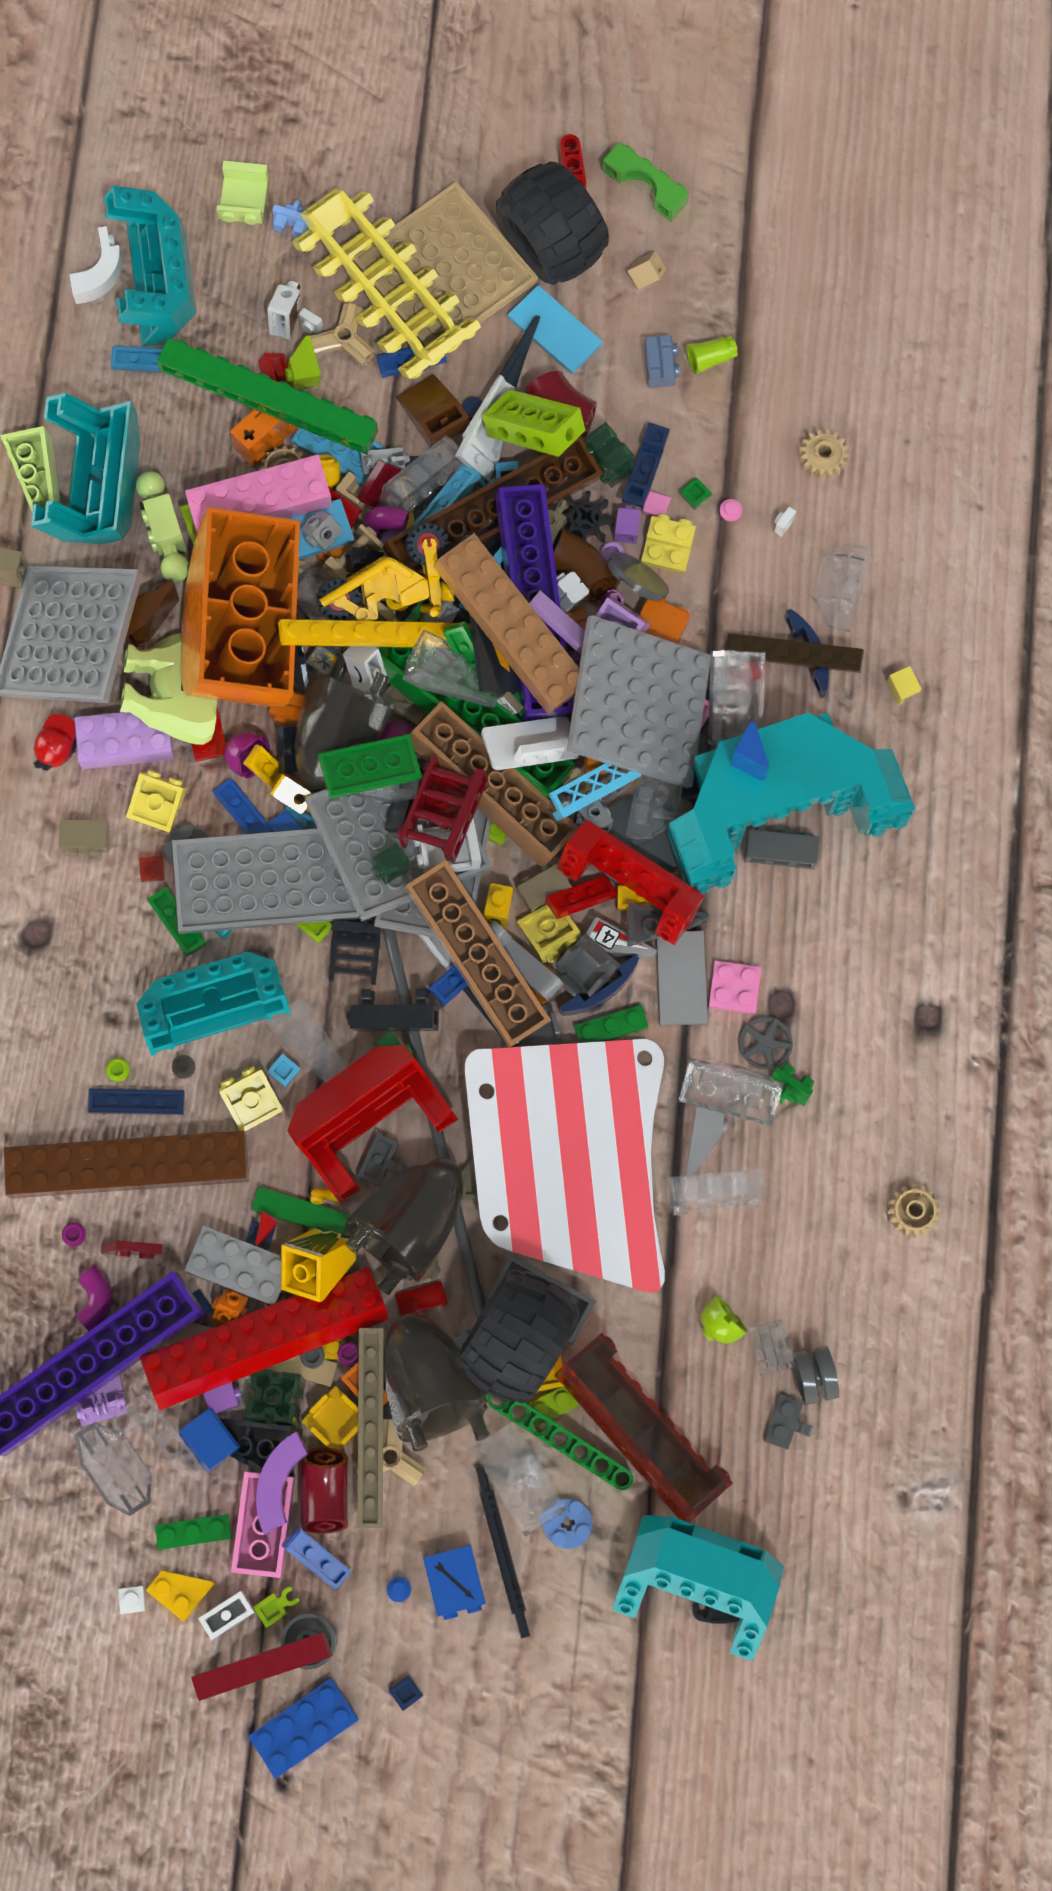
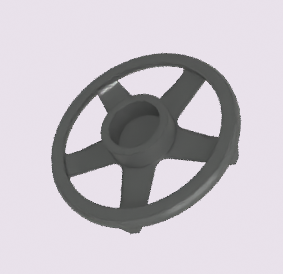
M761 1017L745 1026L740 1036L739 1045L744 1059L749 1064L758 1069L770 1070L781 1066L787 1061L792 1051L793 1041L790 1031L782 1022L776 1018ZM760 1022H771L764 1034L752 1026ZM777 1025L785 1032L788 1042L774 1038ZM746 1032L756 1040V1044L747 1051L744 1049ZM788 1049L784 1058L775 1064L773 1050ZM759 1052L764 1053L768 1066L759 1065L749 1057Z

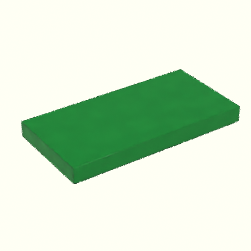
M410 734L318 753V760L329 799L422 779Z

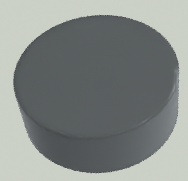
M319 1347L301 1354L300 1359L307 1368L316 1369L323 1364L325 1353Z

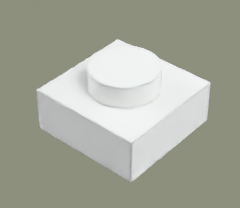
M302 309L299 313L301 327L309 333L320 334L324 329L322 319L309 310Z
M788 507L785 513L781 511L774 521L776 524L774 532L782 537L795 520L797 511L791 507Z
M144 1586L118 1589L120 1614L146 1611Z

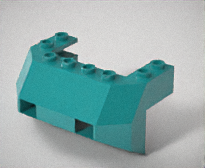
M113 185L103 197V203L106 204L107 212L105 219L129 222L127 224V233L135 289H126L125 298L119 297L116 300V306L119 309L118 322L139 325L142 347L166 344L168 338L173 339L197 314L187 234L179 215L155 191Z
M66 392L46 397L44 419L75 434L76 443L68 507L54 500L47 501L46 508L34 504L31 527L63 542L106 544L123 540L132 525L141 444L135 407L131 401L97 409Z
M244 952L155 979L136 1003L143 1035L151 1056L165 1049L173 1050L175 1046L260 1020H271L273 1016L286 1013V1015L291 1014V1008L276 962L250 952Z
M644 1515L639 1525L629 1561L618 1587L612 1610L635 1618L648 1585L739 1617L740 1619L733 1635L734 1641L729 1653L753 1661L771 1617L780 1588L784 1565L766 1550L671 1516Z

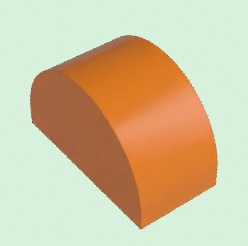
M207 507L192 551L182 615L180 669L183 690L187 696L276 708L285 707L292 698L295 645H281L278 622L281 619L296 620L299 520Z

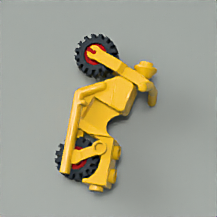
M420 523L418 526H414L411 532H408V538L405 540L407 547H405L406 551H408L410 558L423 566L424 577L391 557H380L347 579L332 578L329 581H325L324 585L318 589L319 593L316 596V603L320 612L331 620L343 621L350 619L352 616L353 619L350 621H374L378 618L377 603L383 598L393 599L401 606H408L428 598L430 604H422L420 611L429 613L432 617L440 615L443 611L441 601H455L453 597L455 594L447 584L439 581L440 575L434 568L437 560L449 551L447 549L449 545L447 534L441 527L432 523ZM360 585L364 607L359 605L360 596L358 595V589H356Z

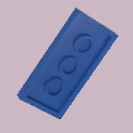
M331 1677L253 1732L248 1738L276 1779L359 1719Z

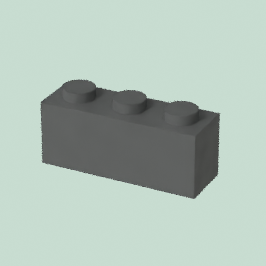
M755 827L753 830L749 829L745 862L815 870L819 837L809 832H801L798 835L791 834L788 830L769 832L766 828Z

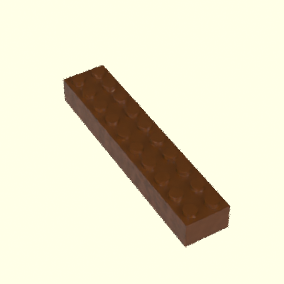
M580 435L559 457L545 453L414 526H418L420 523H432L441 527L448 536L449 545L447 549L449 551L473 533L484 544L500 535L495 495L500 487L545 484L547 506L550 508L557 504L559 499L564 500L568 496L597 482L603 475V472ZM414 526L386 540L382 548L388 557L399 561L424 577L423 566L410 558L405 548L407 547L405 540L408 538L407 534L409 531L411 532Z
M245 1131L4 1147L5 1195L13 1199L249 1182L247 1134Z

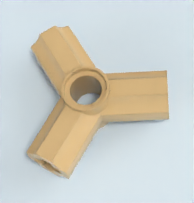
M350 302L344 304L338 326L334 330L311 336L316 356L341 350L351 356L362 367L367 366L376 355L375 350L357 335L359 323L355 317L363 312V308ZM344 335L350 337L347 340L340 339V337Z
M383 1419V1473L391 1470L416 1487L427 1469L402 1452L404 1421ZM393 1450L397 1453L398 1458L395 1463L387 1464L384 1461V1455L387 1451ZM358 1462L353 1465L358 1474Z

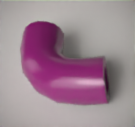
M376 506L366 512L363 524L365 527L368 526L373 529L377 536L384 533L385 529L401 533L406 530L410 512L391 506Z
M96 1265L89 1268L77 1280L87 1292L88 1301L75 1314V1317L88 1332L106 1318L112 1303L111 1286L105 1275Z

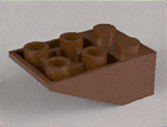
M434 374L396 396V399L431 451L464 432L469 425V416L461 404Z
M173 581L162 583L154 591L137 596L125 639L127 646L132 644L137 648L150 641L178 603L179 597Z

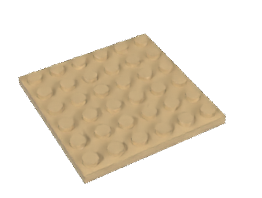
M457 181L397 223L395 227L390 229V234L384 237V240L392 249L404 241L414 245L416 252L405 263L413 274H416L425 266L435 270L438 277L433 280L431 286L426 288L435 300L446 292L456 294L460 302L454 306L453 311L448 313L456 326L468 317L478 320L479 324L538 282V276ZM372 242L373 246L366 251H360L355 255L353 262L361 272L382 258L374 242ZM394 267V271L391 274L377 279L374 287L384 297L402 284L403 280ZM415 293L416 296L410 301L402 302L397 306L398 309L395 312L403 322H406L425 308L417 293ZM437 318L435 324L420 330L417 338L426 347L446 331Z

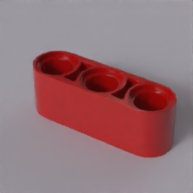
M567 134L561 139V164L570 170L586 189L587 181L580 140L576 135ZM567 147H573L574 149H573V150H568V149H566V148H567ZM570 167H576V168H578V169H576V170H571V169H569V168H570Z

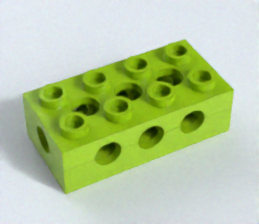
M511 389L505 392L482 414L488 437L557 457L585 431L580 408Z

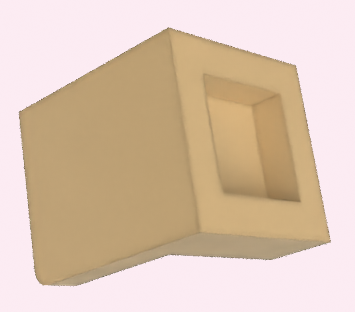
M653 251L634 260L627 271L637 288L641 289L660 280L666 268L656 251Z
M348 472L336 487V491L360 508L365 505L356 498L362 486L357 483V477Z

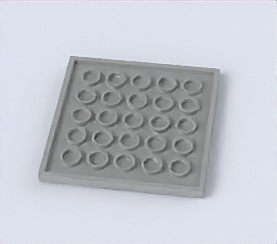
M28 566L0 664V697L108 703L143 573L138 569Z
M593 615L587 617L567 751L681 787H693L695 773L693 764L698 752L711 655Z
M417 754L418 764L424 768L427 761ZM396 785L329 799L327 789L305 797L306 805L361 921L412 902L413 900L405 890V886L423 874V869H418L417 855L420 854L419 847H414L413 840L410 839L407 848H403L397 837L398 832L389 833L385 830ZM419 818L414 830L416 831L418 824H422L423 829L439 826ZM478 837L481 855L480 869L454 872L460 882L490 871L492 868Z

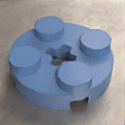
M563 1499L555 1502L547 1510L543 1521L545 1535L555 1546L563 1549H573L581 1546L588 1539L592 1530V1517L589 1510L581 1502L572 1499ZM568 1516L569 1520L575 1521L571 1531L561 1527L564 1517Z

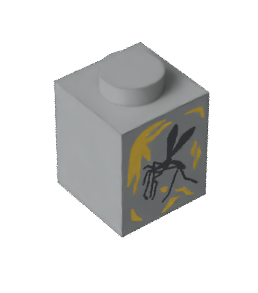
M317 646L306 661L307 670L329 684L333 679H338L343 671L342 659L323 646Z

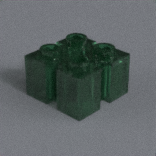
M604 422L584 437V442L587 445L585 448L594 457L603 472L599 479L604 484L607 483L613 488L632 473L634 454L624 442L617 438V434L607 422Z
M261 1370L253 1373L250 1388L255 1392L254 1398L248 1397L245 1417L250 1422L266 1424L270 1423L271 1418L274 1419L277 1425L298 1428L301 1408L296 1404V1400L303 1399L306 1384L305 1378L301 1374L282 1372L281 1378H278L272 1370ZM276 1394H278L280 1396L279 1400L277 1402H273L271 1400L272 1397L276 1398Z

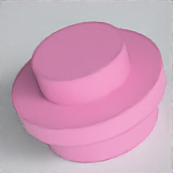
M734 499L725 500L720 506L721 517L730 522L738 520L742 515V505Z

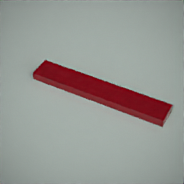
M321 1632L194 1675L191 1679L198 1701L321 1661L333 1655L325 1632Z

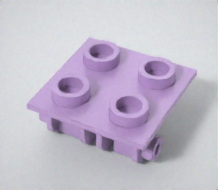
M120 1375L76 1406V1415L80 1419L81 1427L129 1413Z

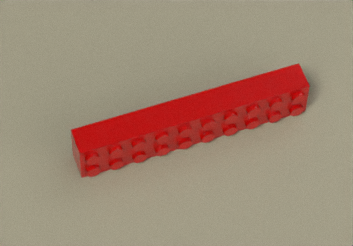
M367 1267L342 1277L322 1302L295 1295L142 1355L140 1360L160 1411L357 1333L359 1328H370L385 1322L389 1318L371 1271Z

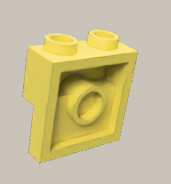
M658 514L657 517L652 516L641 562L647 566L685 574L696 526H693L692 522L686 519H680L679 522L671 521L670 517L664 514Z
M154 770L140 773L126 817L166 832H172L178 810L182 807L188 787L183 786V781L177 778L170 777L169 780L160 778L161 773Z
M547 904L517 921L519 928L530 942L531 948L542 963L547 961L549 963L555 962L562 952L574 946L582 937L580 930L569 915L556 919Z
M254 1065L244 1069L241 1072L243 1076L235 1080L233 1077L222 1081L220 1083L222 1087L218 1089L240 1131H247L284 1111L261 1067L255 1068Z

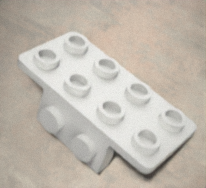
M565 716L485 727L481 731L494 770L576 759L579 756L567 751L571 725Z

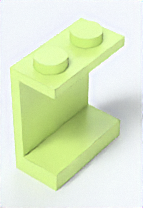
M223 161L224 181L220 205H217L219 220L229 223L239 221L250 225L256 223L263 224L269 181L268 166L264 164Z

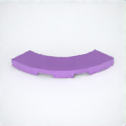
M298 1432L288 1436L273 1450L260 1474L256 1493V1507L260 1526L264 1534L287 1523L282 1502L283 1485L293 1467L309 1454Z

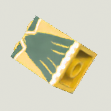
M315 1227L282 1245L281 1290L322 1302L356 1261V1238Z

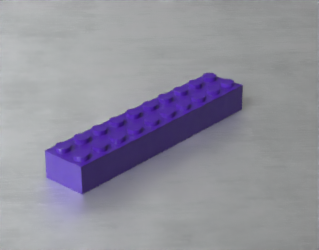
M545 484L500 487L495 495L504 571L528 603L541 590L560 608ZM544 622L566 651L565 640ZM519 678L523 721L561 716L568 717L573 712V701L571 698L548 715Z
M172 1271L0 1395V1456H7L140 1361V1356L152 1352L206 1313L179 1273Z

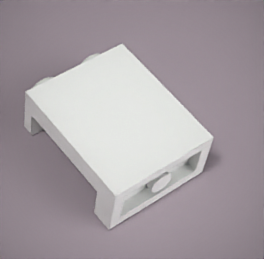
M472 819L456 862H448L454 872L480 869L481 855L474 819ZM418 824L416 828L418 832L442 839L448 838L451 832L450 827L447 830L440 827L423 829L422 824ZM413 840L414 847H419L420 854L417 855L418 869H423V874L446 860L441 850L442 848Z

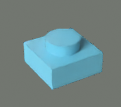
M282 1054L267 1073L286 1088L301 1071V1068Z

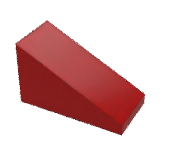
M262 1211L255 1243L258 1247L261 1246L278 1224L277 1221L264 1211Z

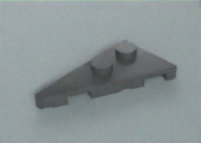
M629 903L627 907V946L631 947L660 938L655 933V930L664 911L659 910L655 906ZM697 912L693 922L687 929L707 923L709 913Z

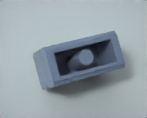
M671 335L646 337L644 349L648 387L674 386L676 378L680 377L679 364L674 362V357L678 356L677 343H672Z

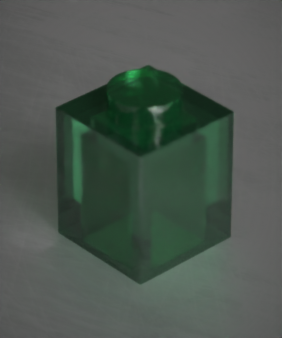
M395 843L373 857L371 870L378 880L381 879L386 885L409 871L410 860L398 844Z

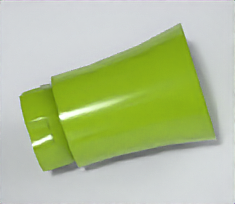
M732 336L687 344L686 346L687 359L695 375L738 356L737 345Z

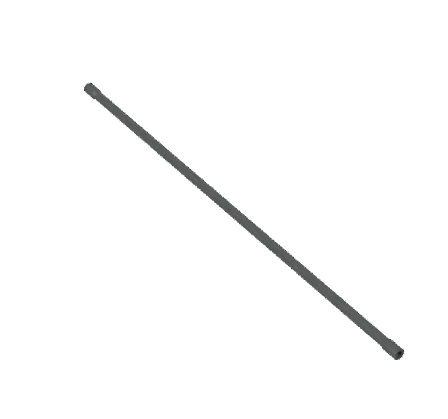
M382 928L400 1005H413L395 930ZM407 1031L413 1057L430 1079L419 1031ZM428 1119L477 1320L485 1308V1302L443 1131L438 1133Z

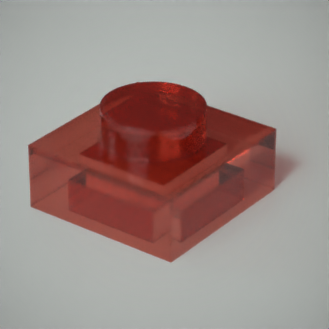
M163 856L139 858L141 882L165 880Z

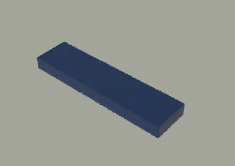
M89 1089L88 1113L184 1115V1090Z

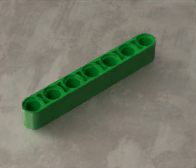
M487 1393V1402L492 1409L618 1490H627L632 1486L633 1475L625 1466L526 1402L520 1404L515 1400L512 1402L504 1400L502 1404L495 1405L491 1401L492 1395ZM516 1405H522L525 1408V1414L521 1418H515L512 1415V1409ZM538 1418H542L546 1422V1426L542 1431H535L533 1429V1422ZM557 1432H564L566 1434V1440L561 1445H557L553 1441V1437ZM579 1445H584L587 1449L586 1455L582 1458H577L574 1455V1449ZM600 1458L607 1461V1467L603 1471L595 1470V1462ZM619 1472H626L628 1475V1479L624 1484H617L615 1481V1477Z

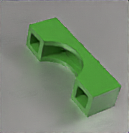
M619 142L603 160L602 171L619 184L627 180H640L647 183L653 189L656 196L654 210L670 222L688 203L689 192H687V189L682 184H676L667 173L653 167L648 159L641 158L630 146H625Z

